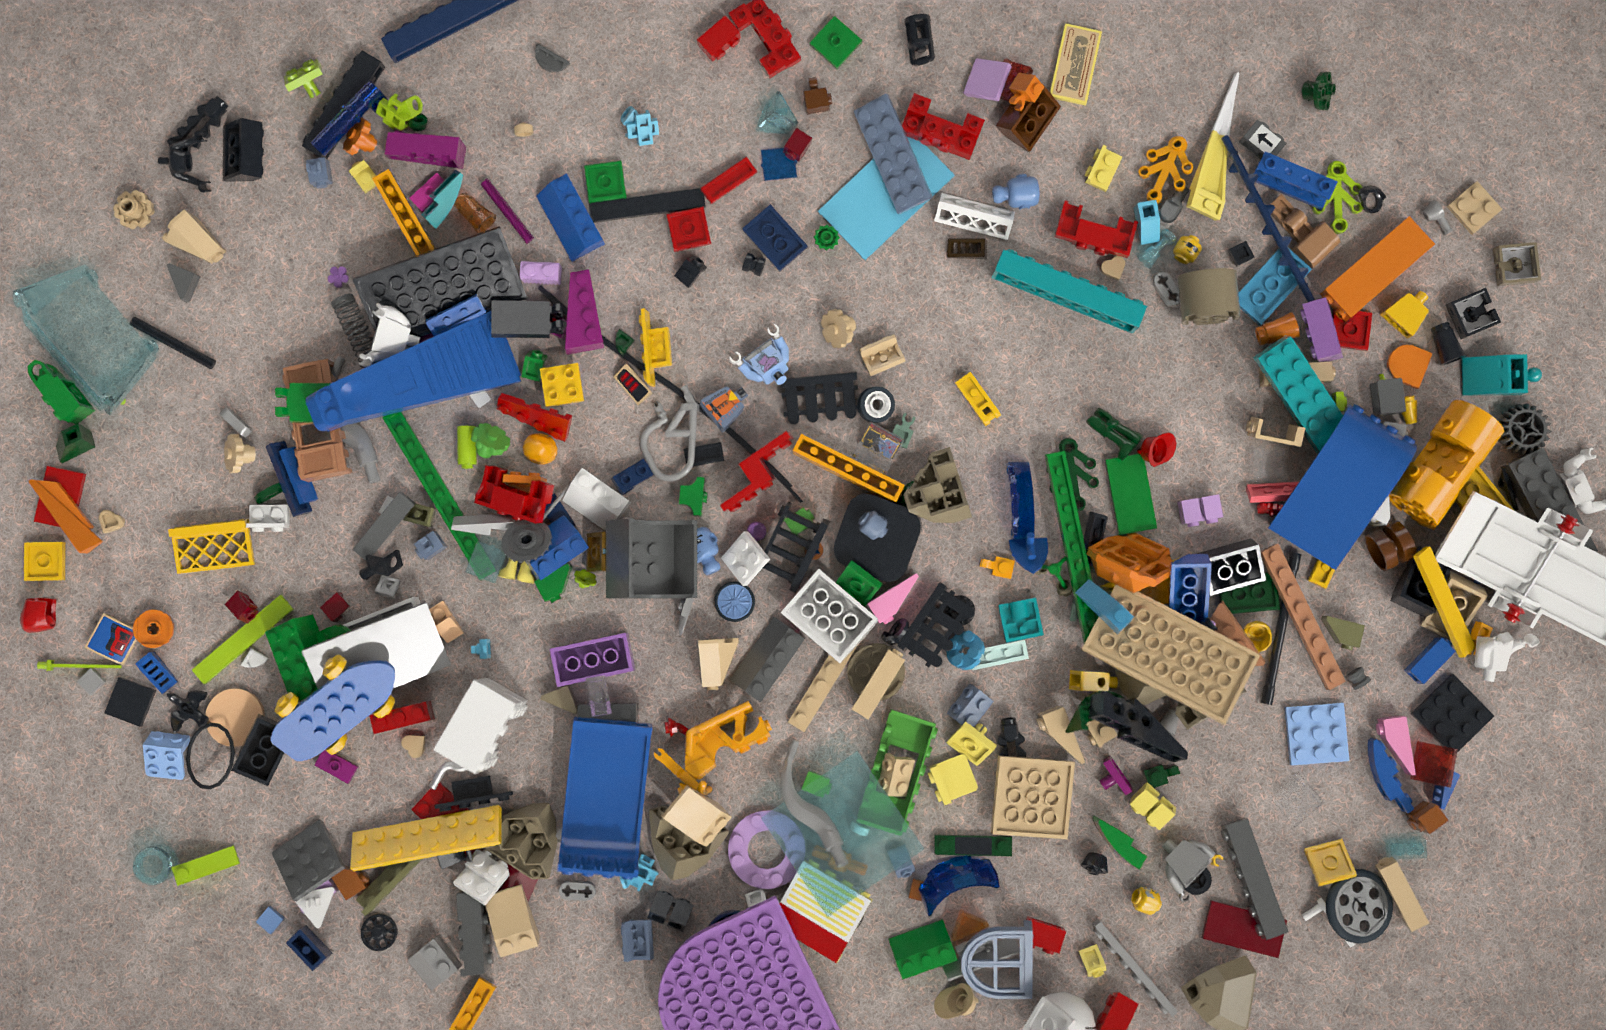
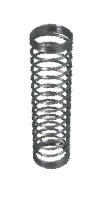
M348 293L335 298L330 305L335 309L334 312L337 314V318L340 319L339 323L343 325L342 329L346 330L345 335H349L347 340L351 341V346H354L352 350L356 352L355 356L359 357L357 353L370 349L372 343L363 346L359 350H354V348L371 342L374 337H368L356 345H352L353 341L363 339L369 336L371 332H364L369 326L358 328L364 325L366 321H359L363 318V315L355 316L361 310H354L358 307V304H353L356 299L353 294ZM346 307L340 312H336L337 309ZM350 312L342 318L338 317L340 314ZM351 318L347 322L341 323L343 319ZM357 322L348 328H344V326L347 324ZM358 328L350 334L346 333L348 330ZM362 333L356 336L354 339H349L351 335Z

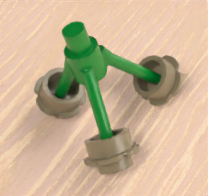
M1066 556L1058 563L1051 565L1046 559L1043 566L1035 574L1041 575L1049 571L1050 574L1055 575L1059 580L1056 586L1057 593L1064 597L1070 596L1073 592L1071 580L1062 579L1060 575L1061 565L1066 561Z

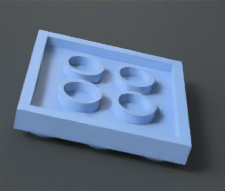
M1344 703L1284 707L1290 765L1349 761Z

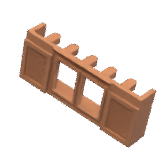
M324 359L283 368V383L287 389H290V383H333L337 381L336 377L331 374L330 367L334 366V362ZM292 423L293 430L291 434L296 443L294 452L298 459V475L301 480L312 482L353 473L352 469L346 465L345 458L349 457V453L343 447L342 439H346L344 431L337 428L330 431L331 440L304 445L301 426L313 423Z

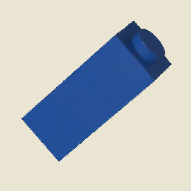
M1435 637L1404 671L1417 684H1425L1456 652L1452 648L1453 644L1446 638Z

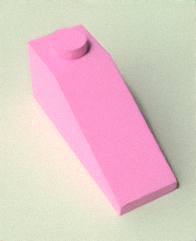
M917 573L867 604L873 615L878 618L879 624L883 622L885 625L894 619L893 615L897 613L919 577Z
M1406 716L1377 719L1376 731L1380 735L1381 740L1405 774L1416 775Z

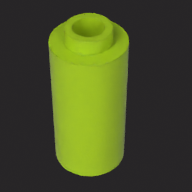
M457 426V465H460L461 469H473V465H477L476 443L471 440V433L476 426Z

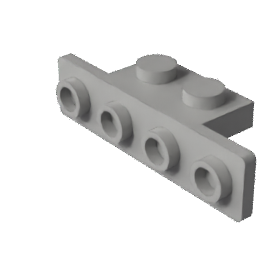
M1005 938L997 941V959H1006L1019 953V947L1015 938ZM993 940L980 945L974 952L972 959H993ZM968 941L955 946L959 955L957 961L942 966L948 981L963 976L961 956ZM972 967V970L974 972L984 967Z

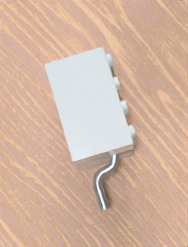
M490 678L473 680L434 748V751L453 762H446L438 768L429 787L436 789L443 775L449 769L458 772L469 770L476 774L487 770L491 766L493 767L499 758L497 756L499 751L496 750L498 746L496 741L499 736L503 737L509 727L506 724L509 720L524 715L528 708L526 705L528 700Z

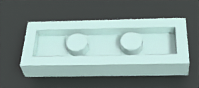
M1025 640L986 647L984 655L982 654L980 658V663L971 670L1029 659Z

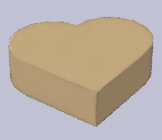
M1115 256L1112 260L1104 261L1100 270L1102 274L1119 280L1125 267V260L1121 256Z
M103 510L99 514V521L104 534L121 529L125 524V520L121 515H115L110 510Z
M407 735L402 739L401 745L405 750H408L412 758H419L424 754L425 736Z

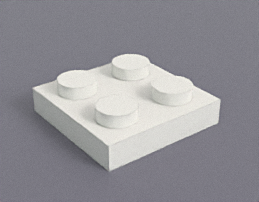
M744 531L721 557L742 586H747L770 560L748 531Z

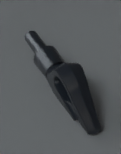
M1504 467L1498 480V486L1506 492L1507 499L1511 501L1514 511L1519 510L1515 500L1517 497L1509 474Z

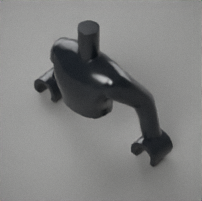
M204 130L196 131L194 137L170 145L168 157L158 158L160 165H169L172 177L198 186L199 191L202 193L211 192V190L206 188V184L211 182L202 181L184 174L192 170L193 161L191 153L182 150V148L189 147L198 142H207L208 140H204L202 137L203 133H207Z

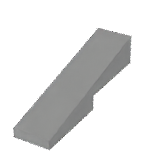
M512 515L456 516L453 518L451 530L490 535L491 529L507 531L513 524L522 520L512 519Z

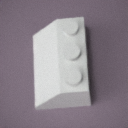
M581 468L571 482L562 500L605 531L606 520L620 519L631 504L629 500L583 468Z

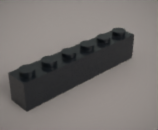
M363 50L354 57L353 65L350 70L344 73L343 81L334 89L333 97L323 107V113L314 121L311 132L305 135L302 144L304 149L318 158H329L385 69L384 64L380 60Z

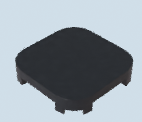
M873 493L859 494L847 506L834 542L833 550L835 557L839 563L846 567L852 560L874 578L881 581H896L908 569L920 533L922 532L921 518L916 514L910 513L907 507ZM876 511L887 520L886 528L888 531L882 538L878 537L872 540L859 530L860 524L858 522L865 512Z

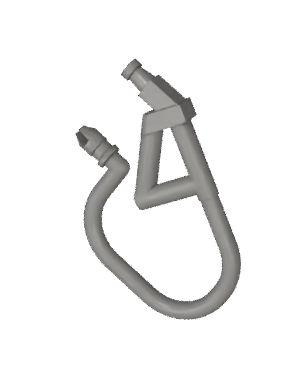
M687 385L680 388L684 393L687 403L681 404L665 432L666 437H688V461L686 466L676 474H664L658 470L647 449L649 434L668 422L667 413L658 401H656L658 406L654 402V409L660 419L647 426L641 435L640 448L652 473L663 481L670 482L683 478L690 472L694 464L699 404H697ZM686 411H690L689 430L676 429Z

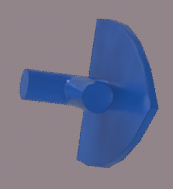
M1029 532L1027 539L1009 540L1012 556L1021 567L1034 574L1043 566L1048 556L1047 538H1035V534Z

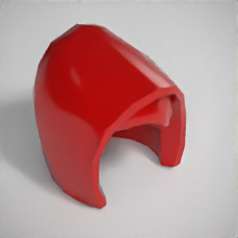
M25 599L20 614L22 629L27 633L53 629L56 624V599Z

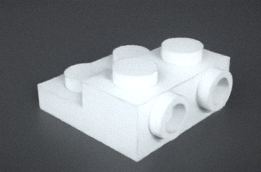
M477 849L472 855L473 861L465 863V869L453 883L485 906L509 877V871L507 869L508 865L500 859L495 861L492 859L493 856L485 849L481 852Z

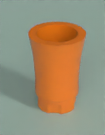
M1290 312L1276 320L1256 327L1255 334L1258 343L1264 345L1266 343H1274L1285 335L1298 338L1300 337V330L1294 314Z

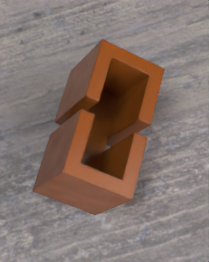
M1422 801L1414 807V810L1405 814L1408 817L1407 823L1413 830L1416 829L1427 834H1431L1449 821L1437 804Z

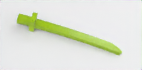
M54 660L38 661L37 668L53 671L54 667L122 668V665L54 664Z

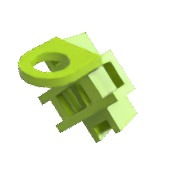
M396 93L389 98V101L383 98L378 104L376 114L383 118L382 122L393 130L396 128L400 131L408 127L405 121L416 117L422 112L423 104L418 96H410L403 102L397 99L398 94ZM413 100H416L418 103L417 110L413 108Z

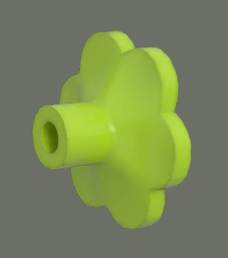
M586 569L576 570L574 573V580L576 583H579L580 588L595 586L597 583L595 580L596 575L586 572Z

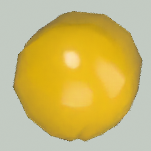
M1263 621L1247 623L1243 628L1259 652L1265 651L1271 645V629Z

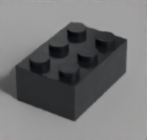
M260 714L257 715L233 763L232 772L266 786L269 785L284 755V752L271 742V735L277 721Z

